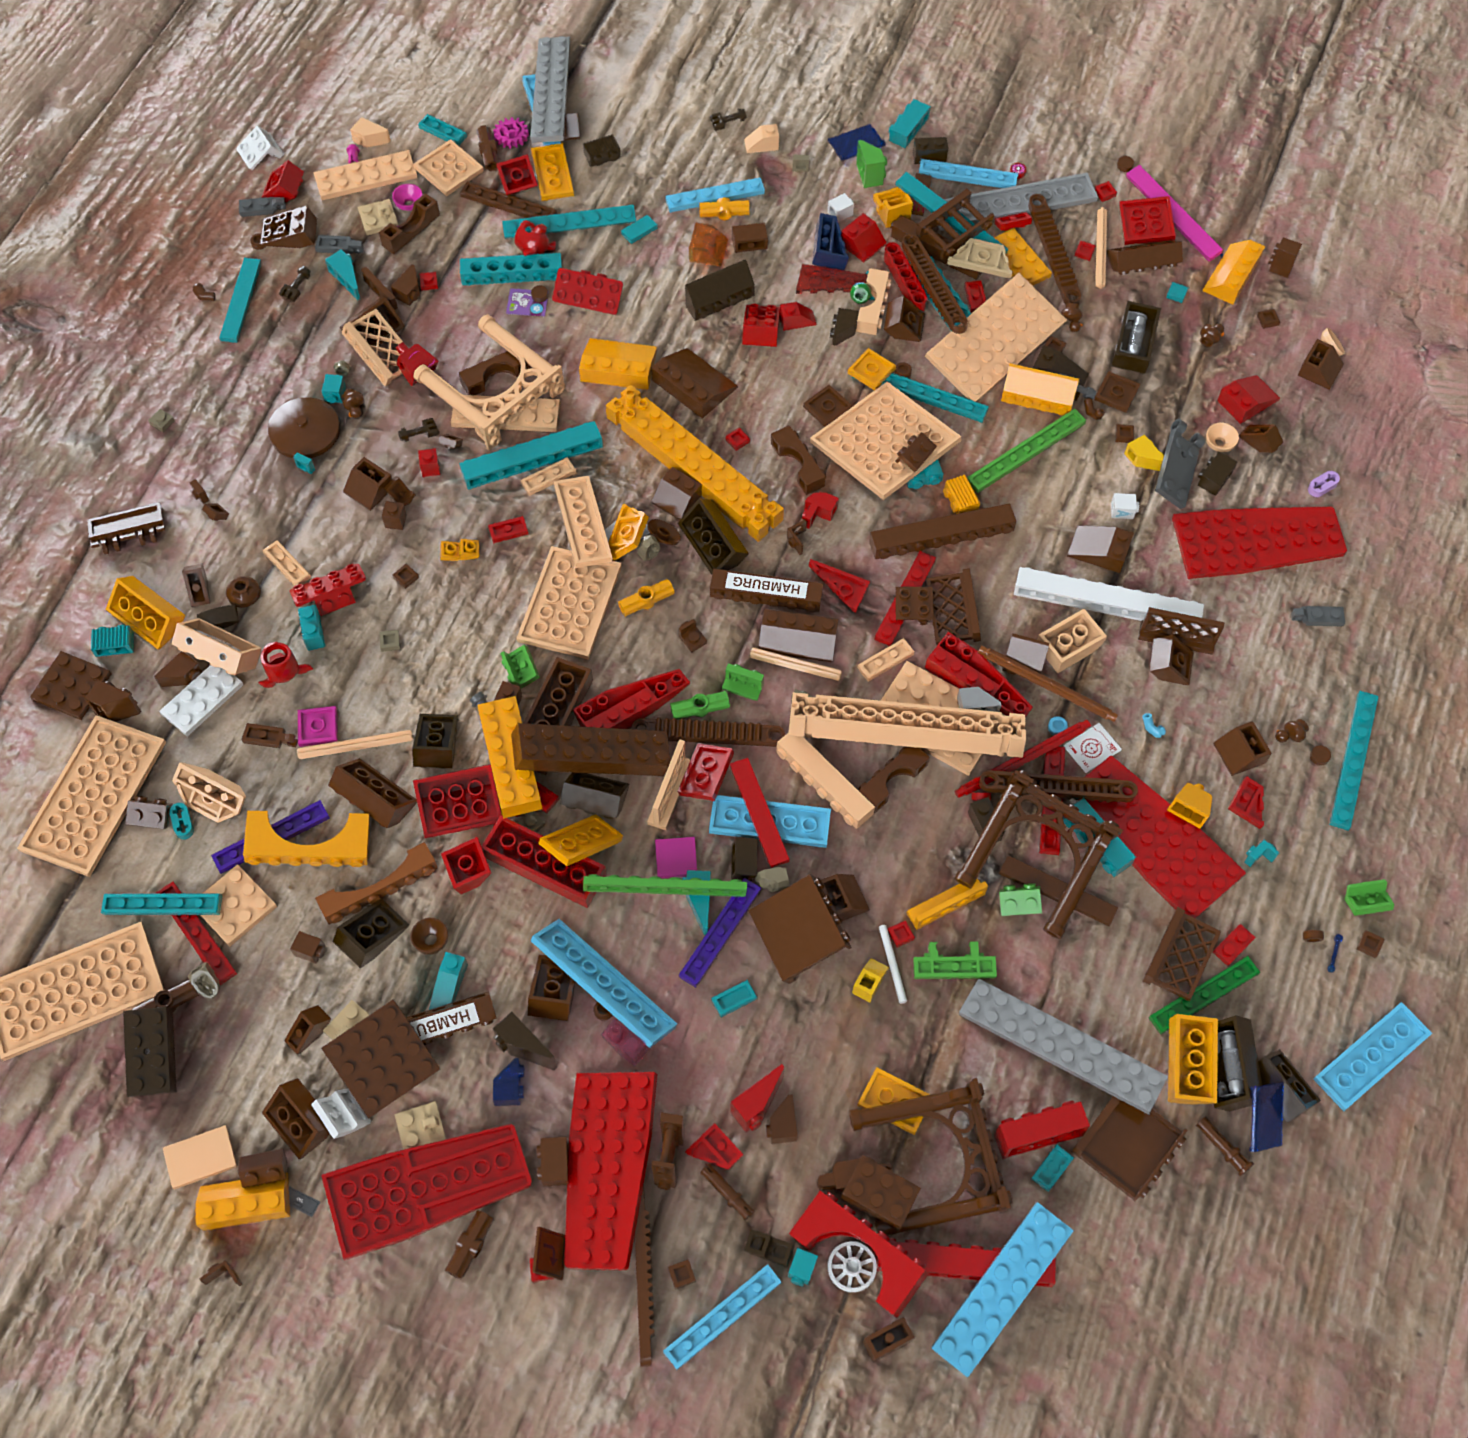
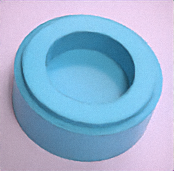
M1058 716L1053 717L1048 724V731L1053 736L1068 728L1067 721Z

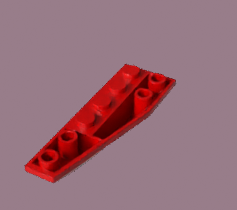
M948 632L928 656L924 669L959 689L979 687L1001 702L999 712H1002L1003 715L1009 716V713L1024 714L1026 718L1033 709V706L983 655L977 653L976 649Z
M676 669L606 690L573 709V712L580 727L629 729L635 720L646 718L690 685V681L680 669Z

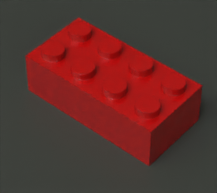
M1074 1100L1061 1104L1062 1107L1054 1109V1106H1049L1042 1109L1041 1113L1034 1114L1033 1112L1023 1114L1020 1119L1007 1118L1002 1120L994 1134L1002 1160L1083 1137L1090 1124L1081 1101L1074 1103Z

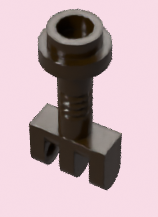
M738 108L737 113L724 117L721 116L720 112L711 115L710 120L714 130L724 129V123L737 119H740L741 122L747 118L745 109Z
M305 266L297 270L299 275L291 286L284 284L279 292L280 296H285V298L291 299L293 302L298 299L301 293L297 288L304 278L309 279L311 273Z
M433 418L422 420L421 427L406 430L404 427L398 431L400 441L404 442L409 441V437L426 433L428 438L440 434Z

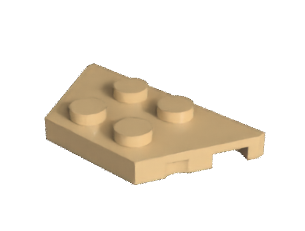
M970 238L964 246H961L953 257L950 256L947 262L948 265L1009 279L1012 276V270H1010L1008 265L1009 260L1005 255L1004 245Z

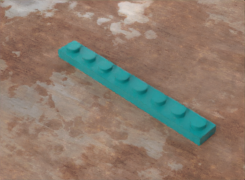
M634 205L506 220L502 221L504 238L510 239L515 238L520 224L525 220L532 222L535 226L544 224L547 227L546 234L634 223L636 222ZM526 227L525 231L530 233L531 227Z
M1359 691L1357 694L1329 823L1331 826L1347 831L1350 830L1379 697L1364 691Z

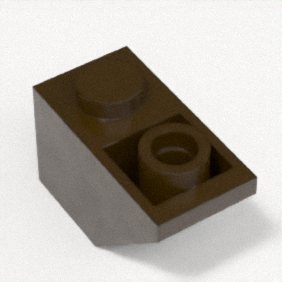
M838 308V313L834 314L833 325L835 327H831L830 338H833V346L855 335L859 311Z

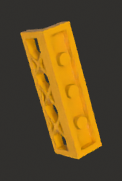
M978 878L972 888L958 884L907 910L906 914L916 930L984 896L988 885L986 881L980 883Z

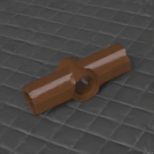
M482 125L477 129L480 155L483 157L485 170L493 172L496 171V164L498 163L496 144L490 127Z
M187 980L170 990L159 991L154 998L132 1009L167 1006L173 1008L174 1012L178 1006L198 997L199 994L190 980ZM170 999L168 1004L162 1005L164 1000Z
M476 1211L467 1230L463 1231L455 1246L456 1250L445 1272L457 1279H463L472 1260L477 1258L484 1245V1238L494 1221L493 1217L483 1211Z

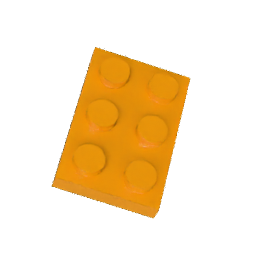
M876 1067L857 1106L866 1109L930 1094ZM923 1117L897 1121L892 1124L915 1135Z

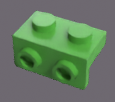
M522 645L509 654L505 651L500 653L503 659L501 660L502 665L507 669L509 674L507 677L511 684L520 686L522 689L540 678L528 646Z
M728 663L722 690L757 701L764 686V675L756 670L751 671L740 665Z
M1385 879L1347 886L1345 901L1354 916L1394 909V903L1386 892L1387 881Z
M1035 883L1024 884V887L1016 888L1015 885L1003 886V889L999 891L1001 916L1042 913L1040 886H1036Z

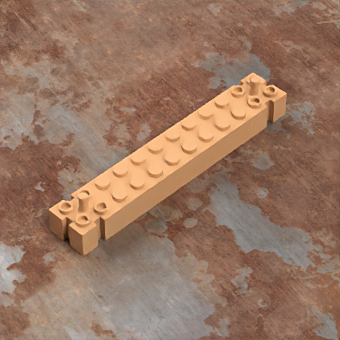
M793 692L789 735L998 755L1000 757L1006 753L1010 757L1023 758L1026 743L1024 714L1009 713V716H1002V712L816 695V698L808 697V694Z

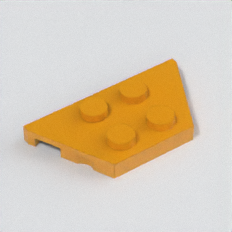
M626 504L622 505L608 541L612 561L638 547L649 519L644 512L638 511L633 507L630 508Z

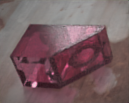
M613 1019L601 1034L620 1056L634 1066L637 1065L648 1051L647 1043L616 1019Z

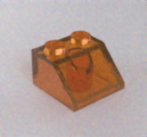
M696 222L689 245V261L722 266L728 238L713 225Z

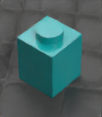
M326 374L322 387L324 401L342 403V395L346 389L343 375Z
M797 1248L788 1272V1278H791V1282L799 1286L808 1285L818 1256Z

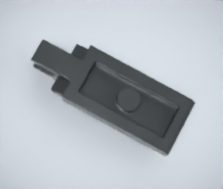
M284 197L239 200V214L241 217L274 214L277 210L286 209Z
M318 235L315 246L316 252L336 253L341 249L346 254H353V252L363 253L364 246L362 241H355V239H351V236Z
M1303 606L1302 608H1294L1291 613L1292 621H1303V623H1306V626L1342 627L1345 625L1343 607Z

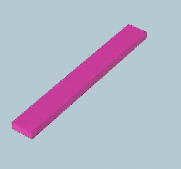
M1140 165L1126 173V177L1146 198L1170 196ZM1170 196L1174 227L1209 262L1221 255L1223 249Z

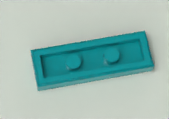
M429 114L418 123L420 129L445 141L451 139L458 146L467 138V132Z

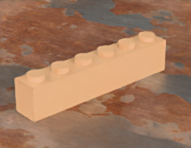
M787 733L777 742V754L783 760L786 759L790 763V767L796 773L799 772L803 776L804 781L809 786L812 785L818 795L830 803L831 808L835 812H840L848 825H853L857 829L874 815L875 806L803 736L789 735Z

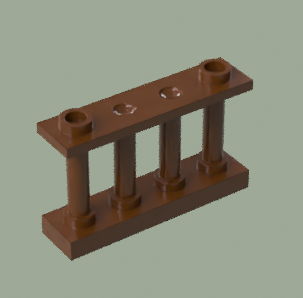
M968 188L917 224L915 234L919 238L929 235L942 248L941 260L952 256L970 238H974L993 225L994 214L991 213L984 217L970 203L972 192ZM966 208L979 222L972 226L958 210ZM949 217H954L967 231L959 235L945 220ZM941 226L954 241L947 244L933 228Z
M661 1112L660 1127L663 1147L660 1161L652 1160L654 1185H658V1188L662 1190H670V1188H676L673 1160L675 1149L678 1148V1145H684V1119L681 1115Z

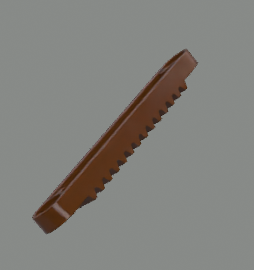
M1033 194L1029 199L1028 208L1065 305L1066 303L1079 304L1081 292L1077 279H1075L1073 268H1071V262H1069V257H1067V251H1065V246H1063V240H1061V235H1059V230H1057V224H1055V219H1053V214H1051V208L1048 207L1043 195ZM1033 201H1039L1041 205H1035ZM1074 295L1077 299L1070 300L1068 296Z
M913 234L905 235L902 239V249L908 258V262L913 266V270L916 271L919 280H921V284H924V289H927L930 299L932 298V302L935 303V307L938 308V312L941 313V317L948 324L950 330L957 334L964 333L967 330L968 320L919 238ZM907 242H914L915 244L908 245ZM960 322L963 326H956L955 323Z
M658 717L657 719L640 718L632 723V729L634 730L639 725H644L647 730L667 731L668 741L679 742L680 739L685 742L777 747V742L785 736V731L780 726L762 725L761 723L753 724L752 722L749 724L736 721L734 723L729 721L723 723L722 721L715 722L711 720L708 722L707 720L699 721L698 719L695 721L691 719L685 721L684 719L677 720L673 718L669 720L668 718L661 719ZM771 733H779L781 735L780 739L773 740L770 737Z
M985 771L981 774L979 786L986 792L1004 793L1009 783L1007 780L1014 772ZM1028 773L1030 778L1034 779L1031 785L1036 784L1042 787L1045 793L1049 795L1054 794L1061 799L1067 798V800L1074 798L1079 800L1084 798L1092 802L1098 800L1099 802L1106 801L1107 803L1111 801L1131 802L1135 799L1138 792L1136 784L1128 780ZM990 777L995 781V783L993 785H987L985 784L984 779ZM1122 788H1130L1132 795L1127 796L1123 794Z
M644 1185L635 1231L641 1367L652 1366L651 1338L655 1336V1330L651 1329L655 1327L654 1320H651L654 1318V1311H652L654 1304L651 1301L654 1297L653 1293L650 1292L653 1290V1284L650 1283L653 1281L652 1274H650L652 1272V1265H650L652 1258L649 1256L652 1254L651 1247H649L651 1245V1239L649 1238L651 1233L650 1229H648L650 1228V1220H648L650 1214L649 1211L645 1210Z

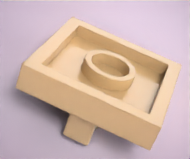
M390 199L358 207L366 235L379 233L389 223L395 226L398 225Z
M351 1000L332 1022L327 1025L323 1032L333 1040L369 1016V1014Z
M436 1101L394 1114L403 1150L446 1140Z

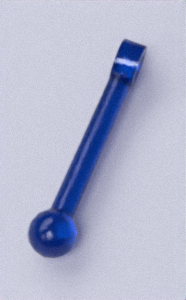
M1340 934L1334 937L1336 943L1331 963L1327 967L1330 973L1336 970L1334 966L1339 944L1343 941V936Z

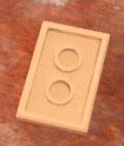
M226 1125L163 1147L171 1185L174 1190L238 1167Z

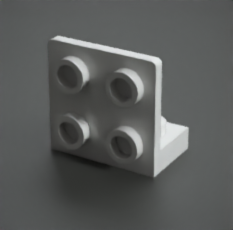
M258 125L237 147V151L251 170L267 154L275 155L278 158L284 155L272 135Z

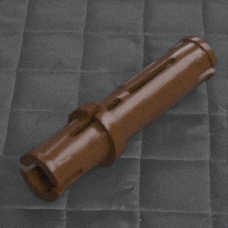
M708 1164L707 1168L704 1167L700 1174L728 1202L727 1205L730 1208L733 1207L741 1215L744 1221L748 1219V1216L751 1217L755 1210L742 1198L743 1195L740 1192L737 1193L711 1164Z

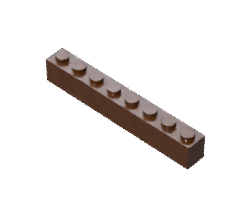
M1009 503L871 531L869 543L875 559H886L890 556L905 555L909 552H919L929 548H939L943 545H955L963 541H974L977 538H988L1002 533L1008 534L1014 531L1016 518Z

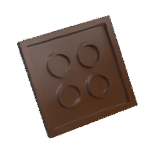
M60 651L30 698L37 703L82 720L90 708L85 700L86 695L97 680L105 683L112 673L103 667Z

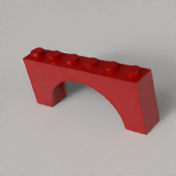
M819 1191L789 1232V1235L809 1251L822 1240L834 1236L853 1237L869 1245L880 1261L883 1274L882 1287L876 1302L898 1319L929 1275L924 1269L926 1265L916 1257L912 1260L906 1256L908 1251L899 1244L896 1247L890 1244V1238L882 1231H879L878 1234L871 1229L873 1225L863 1217L861 1220L857 1219L854 1216L856 1212L847 1205L841 1207L837 1204L838 1199L830 1192L824 1194L822 1191Z

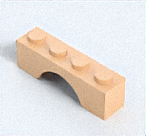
M869 268L866 284L870 287L871 295L875 301L869 306L860 307L856 332L876 335L877 329H881L883 319L880 316H884L886 305H883V303L887 302L889 293L886 292V289H890L892 280L889 279L888 271Z

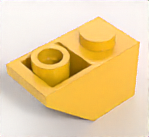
M1145 434L1128 443L1124 453L1136 467L1156 471L1161 469L1164 454L1154 446V443Z
M871 958L857 978L852 994L871 1003L889 967Z

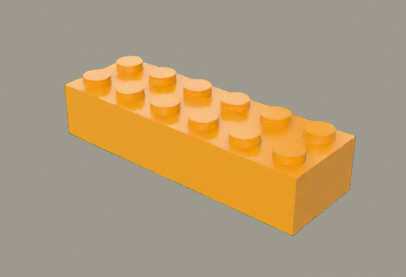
M516 696L478 704L503 819L542 810L534 771L515 770L511 734L517 724L522 723Z

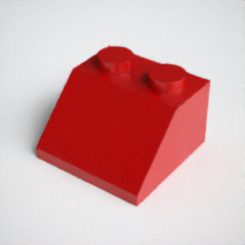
M528 154L496 164L506 196L538 187Z
M287 160L271 172L261 198L284 197L286 203L291 199H295L299 193L297 191L298 187L303 182L304 171Z
M864 213L841 230V238L845 243L844 248L863 263L887 243L877 223Z
M478 837L441 853L453 888L461 895L479 887L492 873Z

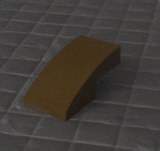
M236 605L222 606L197 614V618L214 626H220L223 629L239 622Z
M751 1229L744 1251L788 1267L795 1246L792 1243L773 1238L769 1234Z

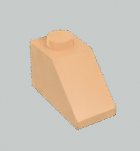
M362 117L350 129L353 142L364 147L387 144L391 141L388 129Z
M777 124L761 125L746 137V152L755 153L779 150Z

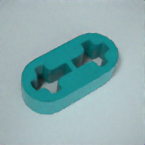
M184 803L173 804L170 808V817L174 832L178 838L188 839L194 833L190 812ZM180 809L182 810V818H179L177 815ZM181 824H184V825L186 826V829H185L186 832H184V833L181 832V831H182V825H181Z

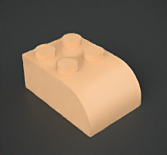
M1082 609L1039 634L1037 640L1050 643L1046 659L1055 671L1059 673L1096 651L1104 643L1107 636L1087 611Z

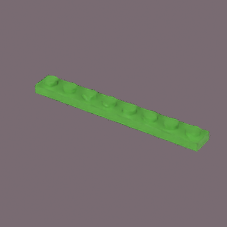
M1073 409L967 477L968 481L977 493L981 492L1085 425L1086 419L1076 409Z
M591 874L584 876L583 891L745 897L747 882H742L739 879L731 881L711 879L710 881H705L700 878H691L690 880H681L679 877L661 879L656 876L650 878H641L639 876L621 878L618 875L600 877L599 875Z

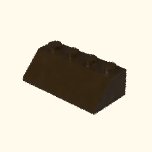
M746 260L685 284L686 308L695 321L755 296V284Z
M699 498L678 522V525L711 574L713 569L729 571L737 567L749 554L713 500Z

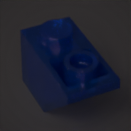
M514 1058L493 1079V1102L495 1106L520 1105L521 1098H524V1085H521V1078L525 1076L524 1065H521L519 1058Z

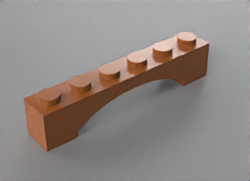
M423 842L409 849L406 859L394 872L371 886L349 892H335L334 889H331L316 897L315 899L328 924L338 923L345 916L359 912L366 905L373 904L386 895L396 893L399 888L405 885H412L417 879L434 873L438 867L426 843Z

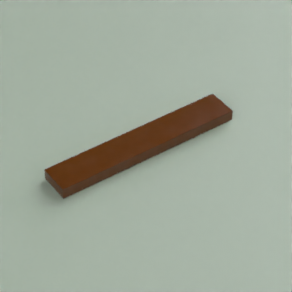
M467 182L460 192L462 198L525 218L557 214L555 209L511 195L506 196L505 193Z
M1007 856L999 872L1000 875L1023 886L1024 884L1035 883L1036 886H1040V893L1056 902L1059 901L1068 884L1011 856ZM1084 891L1074 910L1110 926L1118 907Z

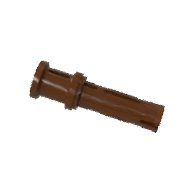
M1206 1116L1196 1124V1127L1225 1156V1161L1227 1163L1230 1162L1238 1171L1240 1177L1254 1165L1252 1161L1249 1162L1240 1152L1241 1149L1234 1147Z

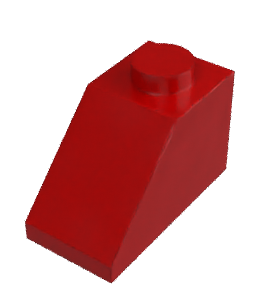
M798 302L780 304L779 318L783 331L816 325L812 309Z

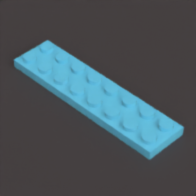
M560 919L532 936L531 942L649 1048L676 1028L677 1023Z
M1036 1202L931 1348L968 1378L1074 1230Z

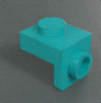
M1263 840L1257 847L1253 845L1246 852L1248 857L1244 863L1251 867L1262 855L1270 862H1273L1279 855V852L1273 844Z

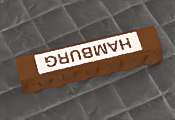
M713 569L710 597L719 600L729 599L735 602L743 601L756 605L766 604L771 607L780 606L789 609H802L808 612H820L823 583Z
M489 991L406 1017L424 1045L433 1042V1039L441 1037V1039L451 1037L453 1032L470 1031L473 1029V1026L478 1024L482 1026L489 1025L494 1022V1019H497Z

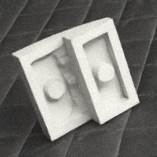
M348 1088L337 1090L330 1097L316 1099L311 1104L333 1139L355 1132L372 1122L370 1118L368 1119Z

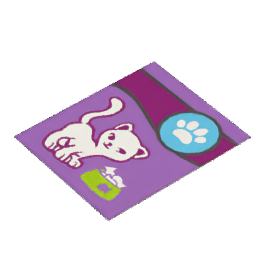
M510 289L506 314L545 316L547 300L540 303L535 302L531 297V290Z

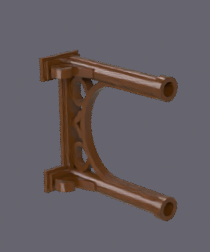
M1016 770L1008 778L1007 788L961 871L957 872L954 879L961 885L972 888L1000 835L1007 827L1024 821L1038 822L1051 827L1066 840L1074 858L1073 874L1043 928V931L1050 936L1061 939L1065 932L1064 928L1109 843L1122 834L1123 830L1119 828L1117 823L1111 820H1105L1101 824L1098 823L1097 819L1092 815H1084L1079 812L1076 806L1061 802V798L1054 794L1049 795L1045 793L1044 789L1036 784L1031 785L1034 779L1030 778L1027 772ZM1028 800L1035 804L1037 807L1036 813L1026 815L1021 808L1022 801ZM1042 805L1055 812L1052 815L1043 814L1042 817L1038 816L1042 812ZM1014 806H1016L1019 816L1007 821ZM1062 817L1075 823V825L1066 831L1065 828L1067 826L1063 823ZM1079 829L1085 832L1088 837L1087 842L1075 843L1072 836L1073 830ZM1089 847L1081 861L1078 849Z
M973 1078L963 1088L858 1110V1108L849 1110L853 1131L916 1117L935 1119L944 1124L954 1134L963 1153L964 1174L957 1192L949 1200L940 1204L910 1210L899 1232L874 1218L877 1234L879 1231H882L888 1236L992 1212H1000L1001 1214L1011 1208L1010 1204H1013L1011 1193L1006 1190L1005 1186L1001 1187L1003 1185V1177L1001 1172H997L995 1164L998 1163L995 1150L991 1149L992 1135L990 1129H986L984 1121L987 1120L985 1109L980 1107V1101L982 1096H984V1089L982 1083H978L977 1078ZM953 1108L948 1119L935 1112ZM962 1111L967 1115L969 1125L966 1129H960L953 1124L956 1112ZM973 1127L978 1144L972 1143L968 1137H963ZM977 1154H981L985 1170L981 1168H973L971 1170V1165H974V1159ZM973 1173H978L983 1177V1182L985 1183L983 1191L977 1192L969 1185L968 1181ZM965 1189L969 1194L976 1197L955 1202Z

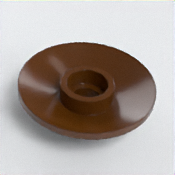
M652 519L648 522V531L652 536H655L658 542L668 545H676L680 542L681 536L671 524L659 519Z

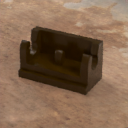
M736 837L732 843L731 880L739 879L742 881L746 878L752 881V878L757 877V839Z

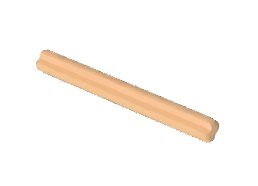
M752 648L750 658L837 681L840 680L842 673L839 669L758 648Z

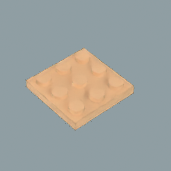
M451 139L414 163V169L446 196L484 172L483 166Z
M237 864L204 892L220 893L223 895L220 915L200 916L230 947L271 913L277 905Z

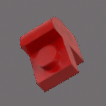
M817 492L808 496L805 500V508L802 514V519L806 520V528H811L817 516L831 521L838 509L839 498L824 492Z

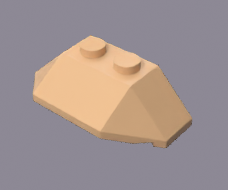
M182 762L178 764L172 780L187 807L217 823L239 815L246 798L239 785L209 769Z

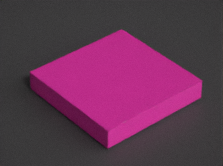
M336 706L297 710L299 747L338 742Z
M695 837L655 840L658 877L661 879L686 877L687 870L697 871Z

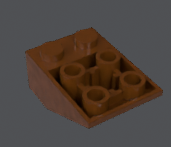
M307 206L264 218L261 245L285 248H304L314 245L317 217Z

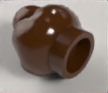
M1066 303L1065 309L1061 311V314L1067 320L1072 321L1069 324V329L1072 332H1078L1081 326H1083L1079 322L1083 316L1079 309V304Z
M1211 324L1204 325L1200 331V342L1207 347L1218 343L1221 337L1224 336V326L1222 324H1215L1214 326H1211Z
M348 389L342 395L344 408L350 411L349 417L359 418L362 415V410L359 407L364 402V396L354 389Z
M1302 719L1289 721L1284 725V730L1276 731L1275 738L1280 743L1287 742L1289 738L1295 742H1302L1306 738V732L1309 731V727Z

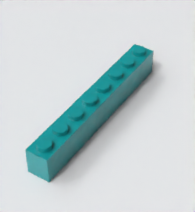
M595 421L586 422L573 428H567L557 433H551L506 449H500L490 454L465 460L459 463L466 487L469 490L558 462L567 457L571 458L603 448L602 437Z

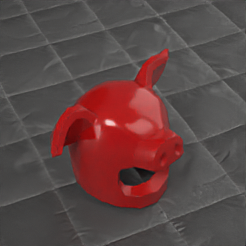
M525 220L520 224L515 234V245L523 252L524 256L553 251L557 246L556 241L549 244V239L546 235L547 227L544 224L535 226L532 222ZM528 226L531 227L530 233L525 231Z
M272 642L264 647L260 657L268 678L258 683L265 688H272L276 683L288 682L297 674L301 675L313 670V667L309 664L298 665L293 652L286 644ZM277 649H281L284 651L285 655H283L281 652L272 655L270 657V661L268 662L267 656L270 652Z

